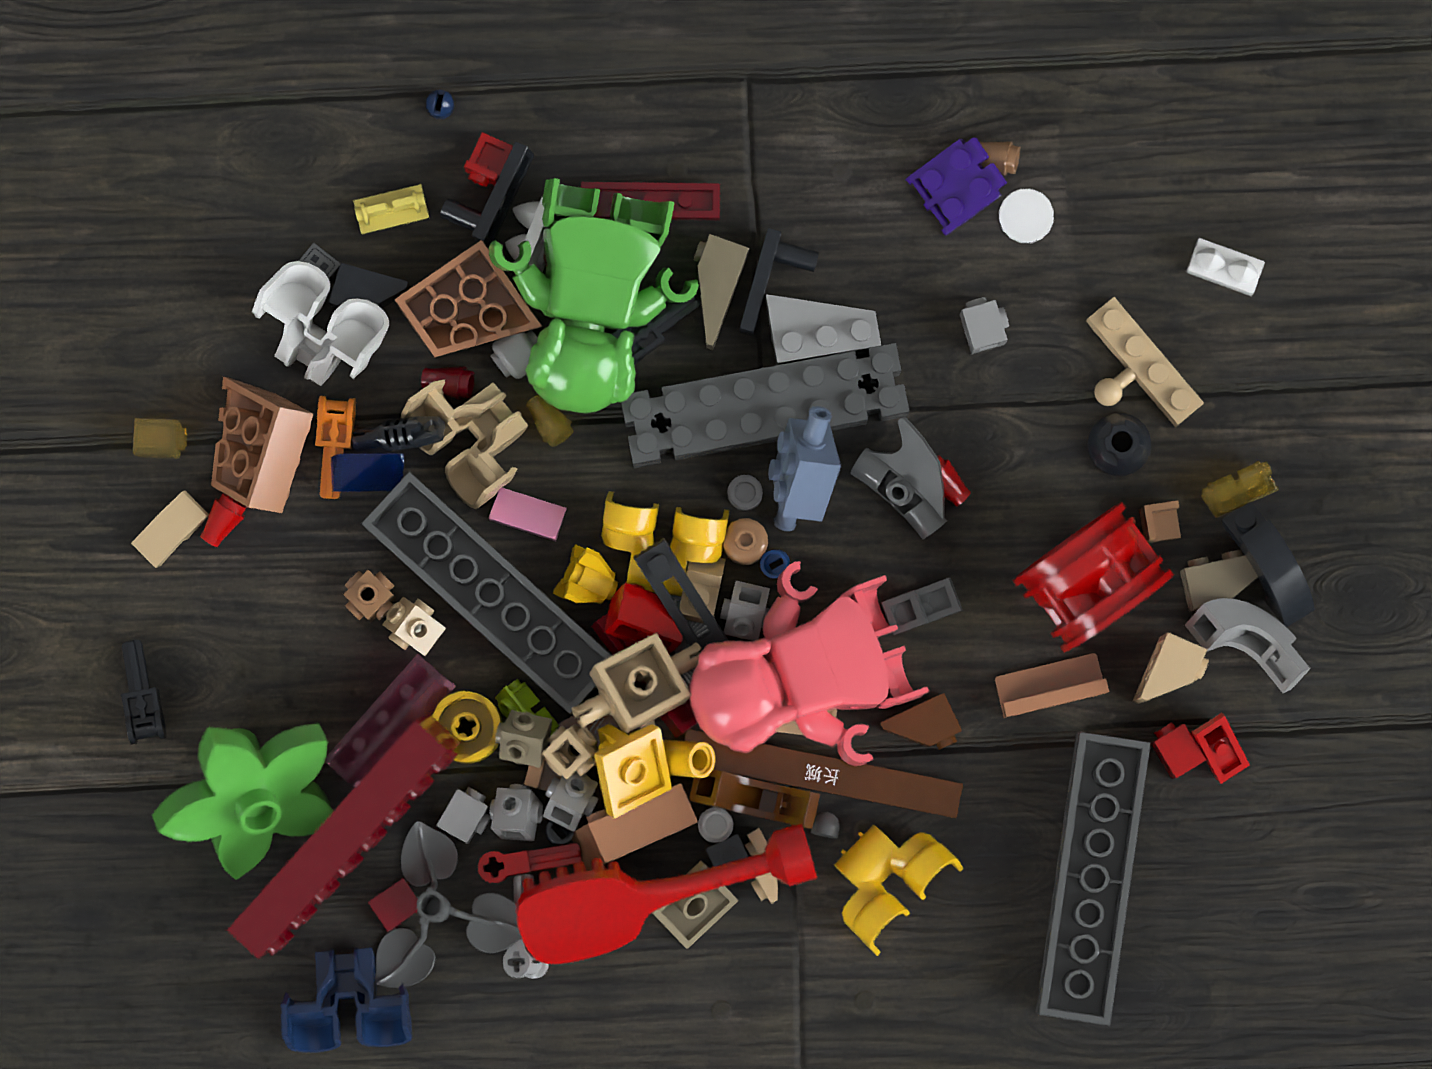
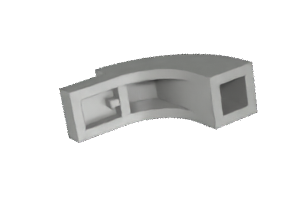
M1230 598L1211 600L1203 603L1185 624L1198 643L1207 651L1222 646H1229L1240 649L1250 655L1260 664L1282 693L1291 690L1310 670V667L1291 645L1297 639L1292 632L1271 614L1250 603Z

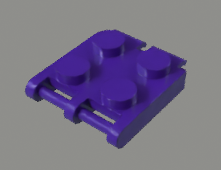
M973 137L966 143L963 139L957 140L906 178L908 184H913L926 202L924 204L926 210L931 209L943 226L941 231L945 236L1001 197L999 189L1007 184V181L994 163L989 164L984 169L980 165L989 156L976 137ZM925 188L928 189L933 198L929 196ZM937 204H938V205L940 206V208L942 209V213H941V211L939 210V208L936 206Z

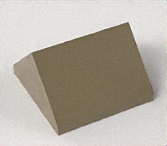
M700 861L687 874L708 869V867ZM723 886L681 899L653 912V914L688 949L732 908L738 900Z

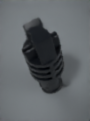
M414 416L386 420L378 427L354 429L352 434L359 436L351 437L352 445L356 451L382 448L389 452L418 448L443 441L445 422L439 416Z

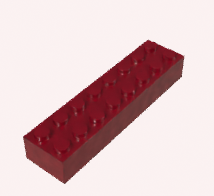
M430 714L415 720L227 931L257 959H260L267 953L273 956L278 950L281 951L295 936L291 930L294 929L296 931L302 924L305 925L318 911L314 906L315 903L320 904L324 899H328L341 885L337 879L339 877L343 879L348 873H352L364 860L361 852H367L371 847L374 848L388 833L384 827L386 825L391 826L395 821H399L411 808L407 801L410 798L414 800L418 795L421 796L435 781L430 776L434 772L436 774L451 764L458 755L454 749L461 742Z

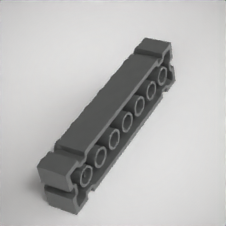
M896 343L868 348L867 357L856 359L855 351L661 387L662 396L649 398L648 390L634 392L626 401L621 403L626 428L635 426L636 435L628 436L633 467L639 468L660 464V455L673 452L676 461L776 442L780 432H785L789 418L807 420L809 410L814 406L824 407L831 412L832 417L829 421L831 431L865 425L868 421L867 415L878 413L880 422L907 417L909 406L904 384L895 386L894 377L899 376L901 372ZM863 379H869L870 383L876 384L871 394H867L863 388L859 389L858 384L862 385ZM657 418H663L665 422L671 423V427L666 426L665 433H659L658 428L651 427L652 423L656 424Z

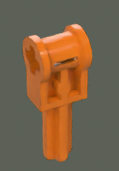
M326 396L319 397L315 446L323 447L319 493L322 498L338 499L340 497L344 449H352L351 437L353 436L352 432L354 430L356 414L355 398H349L348 401L327 400ZM330 411H338V412H344V414H334V413H329V412H330Z

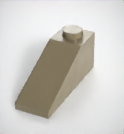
M709 234L706 243L700 241L694 261L699 262L698 280L706 348L713 350L748 257L749 248Z

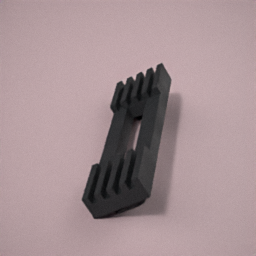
M664 538L654 543L653 546L647 547L640 554L634 555V560L688 645L692 646V644L697 642L702 648L695 656L699 655L710 643L729 641ZM672 576H675L709 630L707 634L704 633L700 638H697L662 583Z

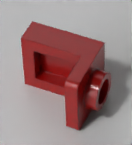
M482 132L470 160H467L464 165L465 172L470 174L468 179L484 187H487L489 183L495 185L513 146Z

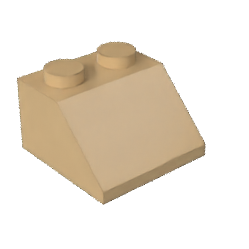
M1171 633L1160 636L1132 701L1140 704L1197 681L1198 678L1201 679L1209 662L1208 659L1204 658L1207 649Z

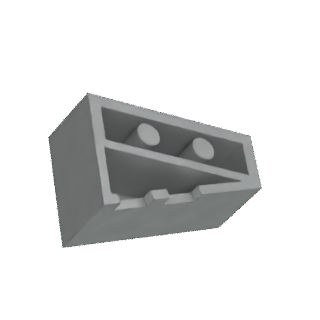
M768 294L765 296L776 366L855 351V355L866 354L868 348L881 346L875 311Z

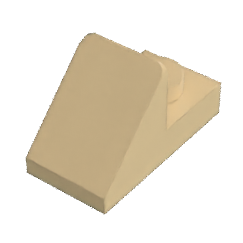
M719 558L714 563L689 561L687 576L714 617L726 559ZM683 591L679 607L686 620L704 623Z

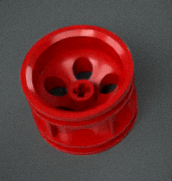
M1122 502L1086 524L1012 579L1016 586L1023 583L1027 589L1022 594L1024 598L1027 599L1032 596L1036 603L1043 607L1057 627L1050 634L1053 638L1061 636L1064 640L1060 645L1063 652L1073 649L1110 625L1150 596L1174 575L1170 568L1163 571L1159 566L1163 558L1161 555L1157 556L1134 524L1135 519L1132 516L1127 519L1123 516L1121 512L1126 507Z

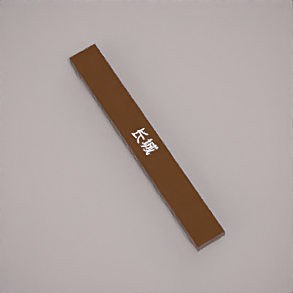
M691 729L686 731L685 741L704 742L712 747L715 753L714 770L957 818L963 787L962 783L867 764L853 766L847 764L842 759L766 744H759L749 752L735 751L729 746L715 742L704 732Z

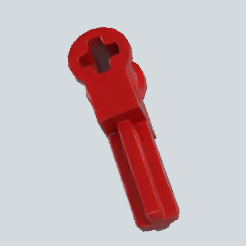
M571 843L510 854L491 851L485 853L480 858L478 871L485 881L499 883L511 875L574 865L582 860L581 850L578 843ZM496 857L497 862L504 864V869L499 870V877L496 878L493 877L492 872H486L485 865L491 863L490 858Z

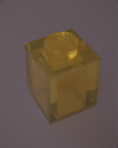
M135 418L133 454L137 457L180 459V450L186 449L187 432L186 429H181V423L178 420Z

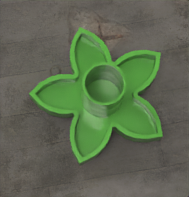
M320 725L298 726L284 731L269 740L262 748L255 734L249 730L208 727L200 743L198 755L206 780L188 784L175 791L162 802L152 815L159 833L175 840L189 842L212 838V844L224 870L235 880L252 870L264 858L270 848L272 834L276 832L287 836L314 834L333 813L325 792L317 783L313 782L322 769L326 758L327 740Z

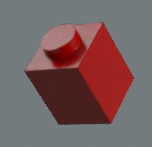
M1173 722L1169 723L1155 732L1158 739L1150 743L1172 779L1178 778L1206 761L1185 724L1175 727Z

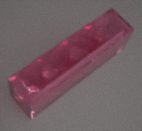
M417 654L328 754L325 762L346 782L356 787L413 722L428 714L431 715L439 702L447 697L456 686L431 663Z

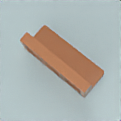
M1095 653L995 678V685L1004 718L1109 692L1107 680L1102 678L1098 658Z

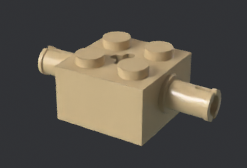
M657 633L596 664L591 670L590 676L599 690V695L578 706L572 707L574 717L581 716L580 720L577 721L578 724L584 728L595 720L610 714L614 717L620 730L628 734L686 703L691 694L680 675L697 667L699 655L693 658L690 657L698 654L702 648L696 642L670 657ZM635 680L646 682L647 686L644 690L634 687L633 683Z

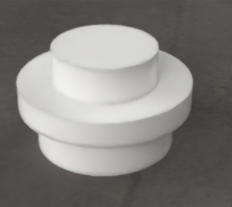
M717 807L710 808L700 816L698 829L705 840L719 843L726 840L732 833L733 820L726 810Z

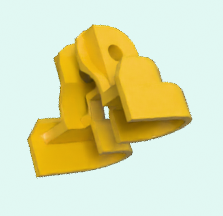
M609 491L603 514L601 533L603 543L613 549L631 552L627 577L628 584H637L644 587L647 591L655 592L634 560V555H638L641 551H645L647 547L654 545L653 531L656 526L659 504L654 503L651 508L620 505L613 502L614 492ZM676 507L672 530L673 539L670 548L685 573L688 561L714 563L719 560L723 552V542L725 540L730 510L724 509L723 518L705 519L686 515L681 512L682 508ZM675 576L662 582L670 595L682 596L683 589Z
M873 825L865 834L860 832L858 835L861 838L847 852L843 849L841 851L843 856L834 864L858 889L843 908L842 917L844 923L876 956L881 953L874 945V940L878 933L897 915L903 913L907 917L910 914L892 894L887 893L881 884L892 872L904 879L908 887L924 900L926 898L924 890L927 884L943 867L951 863L959 872L964 869L959 860L930 834L918 833L899 849L880 829Z

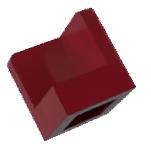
M402 878L368 902L388 932L418 912V898L409 887V883L405 878Z

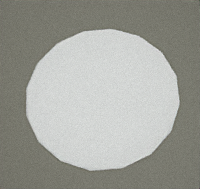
M1020 189L1012 192L1004 199L999 210V221L1003 231L1011 239L1020 243H1032L1042 239L1050 231L1054 222V211L1050 201L1042 193L1033 189Z

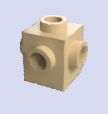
M402 597L399 602L389 609L386 615L387 619L382 624L392 632L389 636L390 640L404 650L410 645L424 656H426L446 629V627L431 617L434 613L432 608L420 599H417L413 604L405 597Z
M575 724L567 730L561 726L547 740L551 745L542 753L548 759L547 763L550 768L558 775H563L565 779H568L576 773L583 776L596 763L593 756L599 749L595 745L597 742L595 736L587 728H579ZM571 744L580 753L579 755H575L571 752Z

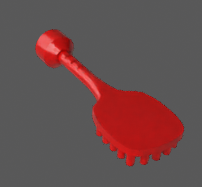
M802 823L775 830L764 848V853L676 877L638 881L620 871L617 862H610L607 865L608 870H605L602 859L595 858L591 861L592 870L586 871L583 862H576L573 866L574 874L569 875L568 869L563 866L556 870L557 878L551 879L549 872H541L539 874L540 884L536 886L532 878H525L522 881L523 893L516 902V917L521 938L529 953L539 962L546 964L576 962L611 952L628 944L639 935L643 923L649 914L681 899L771 873L772 877L788 886L817 879Z

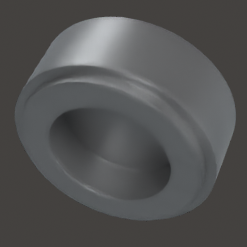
M740 475L729 484L728 499L732 506L738 510H752L762 499V486L756 478L750 475Z

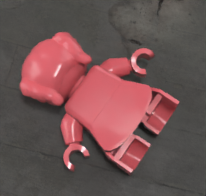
M793 562L778 576L777 590L781 597L776 598L763 620L765 639L752 642L724 641L721 643H710L699 654V662L689 684V692L691 694L689 698L695 718L700 728L709 738L721 745L729 746L732 750L749 752L755 746L763 743L782 724L796 721L798 728L806 738L831 747L837 744L838 754L844 762L853 766L864 765L874 758L870 753L857 754L851 747V739L854 735L862 736L866 734L869 726L863 724L854 725L847 730L843 728V722L828 712L835 709L859 710L874 707L886 709L920 698L929 690L927 687L914 691L910 686L902 664V653L906 651L905 646L885 653L882 652L878 637L898 630L896 624L890 626L887 623L878 602L877 589L887 581L885 575L845 591L812 621L796 627L801 607L798 604L810 599L818 589L810 586L806 591L799 592L792 587L790 577L792 574L799 572L801 562Z

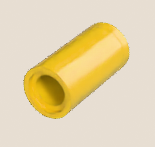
M662 739L669 775L704 778L712 772L715 765V753L709 744Z

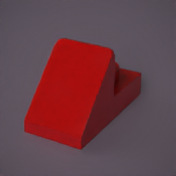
M1220 713L1192 731L1191 736L1206 758V762L1214 777L1220 784L1250 765L1223 713Z

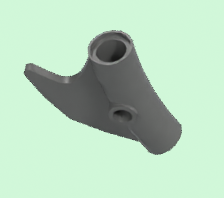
M901 417L898 420L902 437L901 449L895 452H878L866 448L854 464L851 475L884 498L903 516L923 540L948 521L945 518L944 484L941 464L920 432L906 417Z

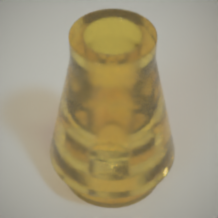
M539 395L534 396L527 402L526 407L533 417L543 442H548L551 447H554L572 435L574 431L570 426L572 421L560 410L546 403Z

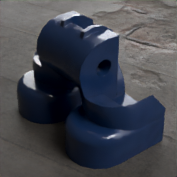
M354 947V953L335 955L334 949H330L327 952H315L316 1001H296L285 993L281 1004L282 1037L287 1047L292 1051L306 1053L324 1052L340 1047L341 1031L337 1009L339 1000L355 999L358 1009L356 1014L357 1039L360 1044L371 1047H390L408 1043L412 1039L407 990L402 983L399 986V993L377 996V984L375 983L376 964L372 948L359 949V947Z

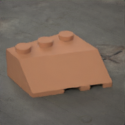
M223 377L222 389L228 391L226 408H220L218 421L223 422L222 439L215 446L211 486L249 508L282 513L290 494V487L296 468L300 463V455L306 436L311 428L313 413L273 392Z

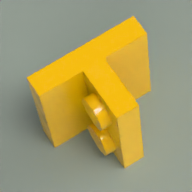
M611 724L597 729L600 744L598 746L599 751L595 752L594 756L606 814L615 819L672 789L659 727L650 724L630 735Z

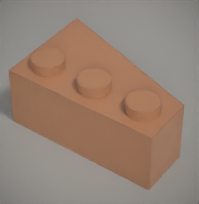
M680 783L673 786L671 790L615 819L606 814V809L586 817L589 824L576 830L572 841L579 844L582 856L581 862L585 864L586 871L592 870L591 861L595 858L602 859L603 864H606L681 831L698 821Z

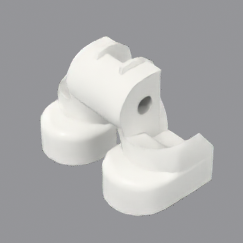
M300 261L289 262L260 289L252 310L256 318H260L267 312L285 323L284 333L274 357L284 362L285 366H290L296 359L307 365L308 368L304 378L307 380L311 379L320 386L330 377L341 360L353 367L349 376L354 379L367 367L371 355L380 347L389 327L386 313L378 305L368 300L349 299L333 312L327 326V332L313 324V317L322 308L330 290L328 277L322 270L310 263Z

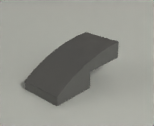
M946 578L881 602L890 626L896 624L898 630L893 632V635L963 611L951 578Z

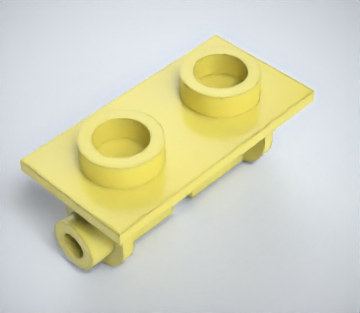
M421 184L354 200L355 213L361 234L429 218Z

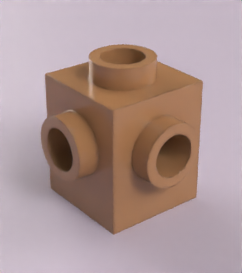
M369 570L364 574L358 571L345 584L348 590L343 594L349 600L345 607L359 621L365 616L370 622L375 618L379 621L383 619L393 606L391 602L396 598L390 592L394 585L380 571L374 576ZM366 588L373 589L375 593L374 598L370 601H365L362 598V592Z

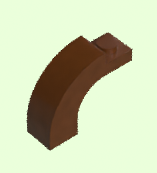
M713 769L707 777H694L689 801L790 825L802 823L803 827L813 829L820 794Z

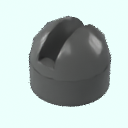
M821 812L815 817L813 829H811L810 833L838 839L840 830L839 820L830 812Z

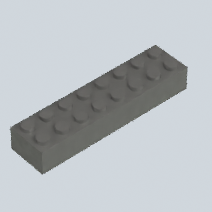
M410 472L362 522V525L571 716L573 714L572 707L582 704L597 688L590 676V672L596 664L612 656Z
M1084 732L1076 733L1035 1012L1037 1014L1110 1025L1150 749L1149 742Z

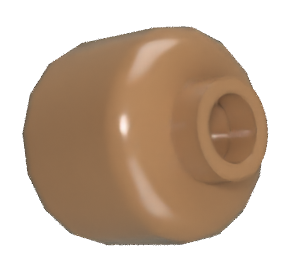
M743 518L732 522L727 527L723 549L727 557L734 563L752 565L758 562L765 554L768 547V534L758 521Z

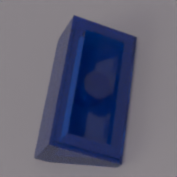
M404 453L336 454L332 456V492L392 491L403 478Z

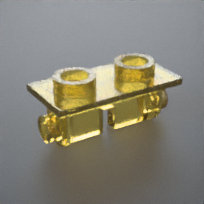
M1256 461L1255 464L1237 471L1239 479L1235 481L1230 474L1212 483H1207V488L1202 489L1203 495L1201 497L1215 518L1279 490V487L1270 476L1272 471L1267 461L1263 463Z

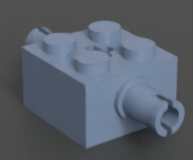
M811 407L807 420L789 418L785 432L781 431L777 443L778 454L776 460L772 459L770 462L768 475L769 479L773 480L774 501L779 503V508L774 518V525L780 530H794L797 518L823 521L841 467L829 423L832 417L831 412L824 407Z

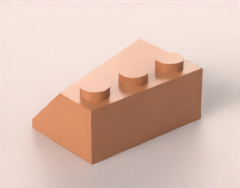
M482 240L395 299L397 306L434 357L542 327L504 271L498 269L491 262L489 250Z

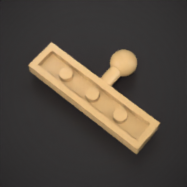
M1115 297L1086 320L1089 326L1126 368L1114 379L1105 378L1097 383L1094 394L1100 404L1112 406L1118 403L1122 397V389L1133 380L1138 382L1175 427L1204 404Z

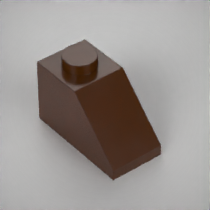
M944 693L879 723L881 731L926 747L936 744L938 750L957 742L955 734L962 731Z

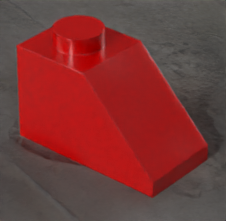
M625 582L611 597L604 633L633 644L657 633L669 655L682 643V634L657 594L647 591L640 585Z

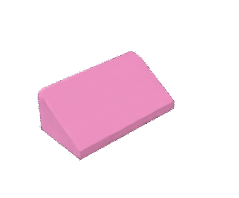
M500 488L490 512L489 520L556 542L567 508Z

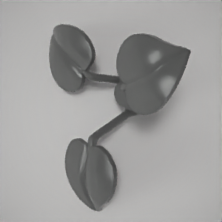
M420 821L414 823L404 841L401 853V869L405 879L415 887H423L431 882V886L426 890L427 892L423 893L417 901V910L422 916L420 919L421 934L418 939L412 930L399 928L388 932L382 938L376 954L375 983L383 987L399 988L402 983L405 987L419 983L429 975L434 967L436 957L434 951L429 946L423 944L427 939L428 923L442 922L449 915L470 920L466 931L468 940L474 948L481 952L498 953L506 950L521 939L517 924L516 904L508 898L495 893L479 895L473 902L472 914L452 908L446 897L435 892L438 887L437 879H447L454 873L458 864V850L449 837Z

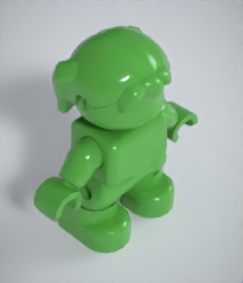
M548 179L545 182L542 199L544 207L542 222L544 228H547L543 231L544 253L547 262L546 274L544 275L534 263L531 265L528 263L531 258V245L528 240L518 244L519 255L513 262H508L503 257V245L497 241H492L490 244L489 257L498 269L515 273L512 278L525 303L533 308L542 310L543 314L547 317L556 318L539 333L537 342L531 349V355L525 369L529 383L532 384L534 390L546 403L557 409L577 413H591L604 409L611 403H622L635 391L634 379L636 372L631 349L633 333L623 331L617 339L613 335L604 332V329H625L627 327L644 326L666 307V301L686 302L692 299L699 285L697 279L685 281L683 290L675 294L669 287L668 281L673 273L668 267L663 268L658 273L655 288L649 286L639 291L640 282L660 252V247L669 233L674 202L644 201L624 197L621 193H614L610 211L611 220L594 218L593 215L597 211L600 189L559 184L560 179Z

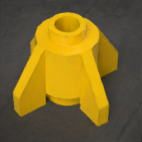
M575 544L572 548L571 562L565 571L563 579L554 588L553 594L575 603L596 602L601 604L605 599L610 600L618 586V581L615 580V572L611 570L600 553L588 547L585 549Z

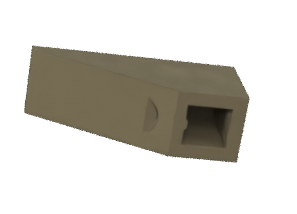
M1242 550L1221 554L1223 560L1209 563L1208 557L1187 561L1188 568L1181 570L1180 574L1189 612L1198 610L1203 603L1211 600L1234 598L1258 577L1247 557L1243 556Z

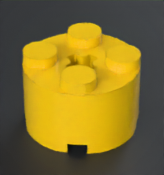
M460 691L448 695L439 702L432 716L461 742L454 749L458 754L454 761L460 763L479 762L489 757L499 745V743L495 742L496 732L499 723L502 722V718L496 706L489 699L475 692ZM464 718L469 722L475 721L476 726L472 728L473 734L469 737L465 733H458V729L462 727L461 720Z

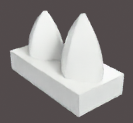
M542 197L540 202H527L513 208L518 221L529 230L527 234L513 237L505 243L509 254L516 260L519 255L518 244L528 240L531 245V258L528 263L530 265L534 263L543 272L547 263L544 253L543 231L547 228H544L542 222L544 212Z
M1199 238L1186 273L1252 296L1265 262Z

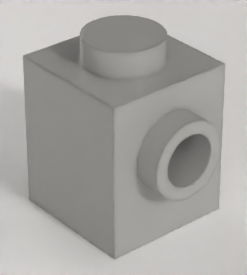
M986 297L965 303L967 308L962 309L960 318L971 354L1005 345L1007 336L1004 328L1009 327L1004 307L998 308L996 300L987 302Z
M470 787L465 792L457 789L436 826L469 844L475 832L481 835L490 821V815L486 814L490 807L484 804L486 797Z

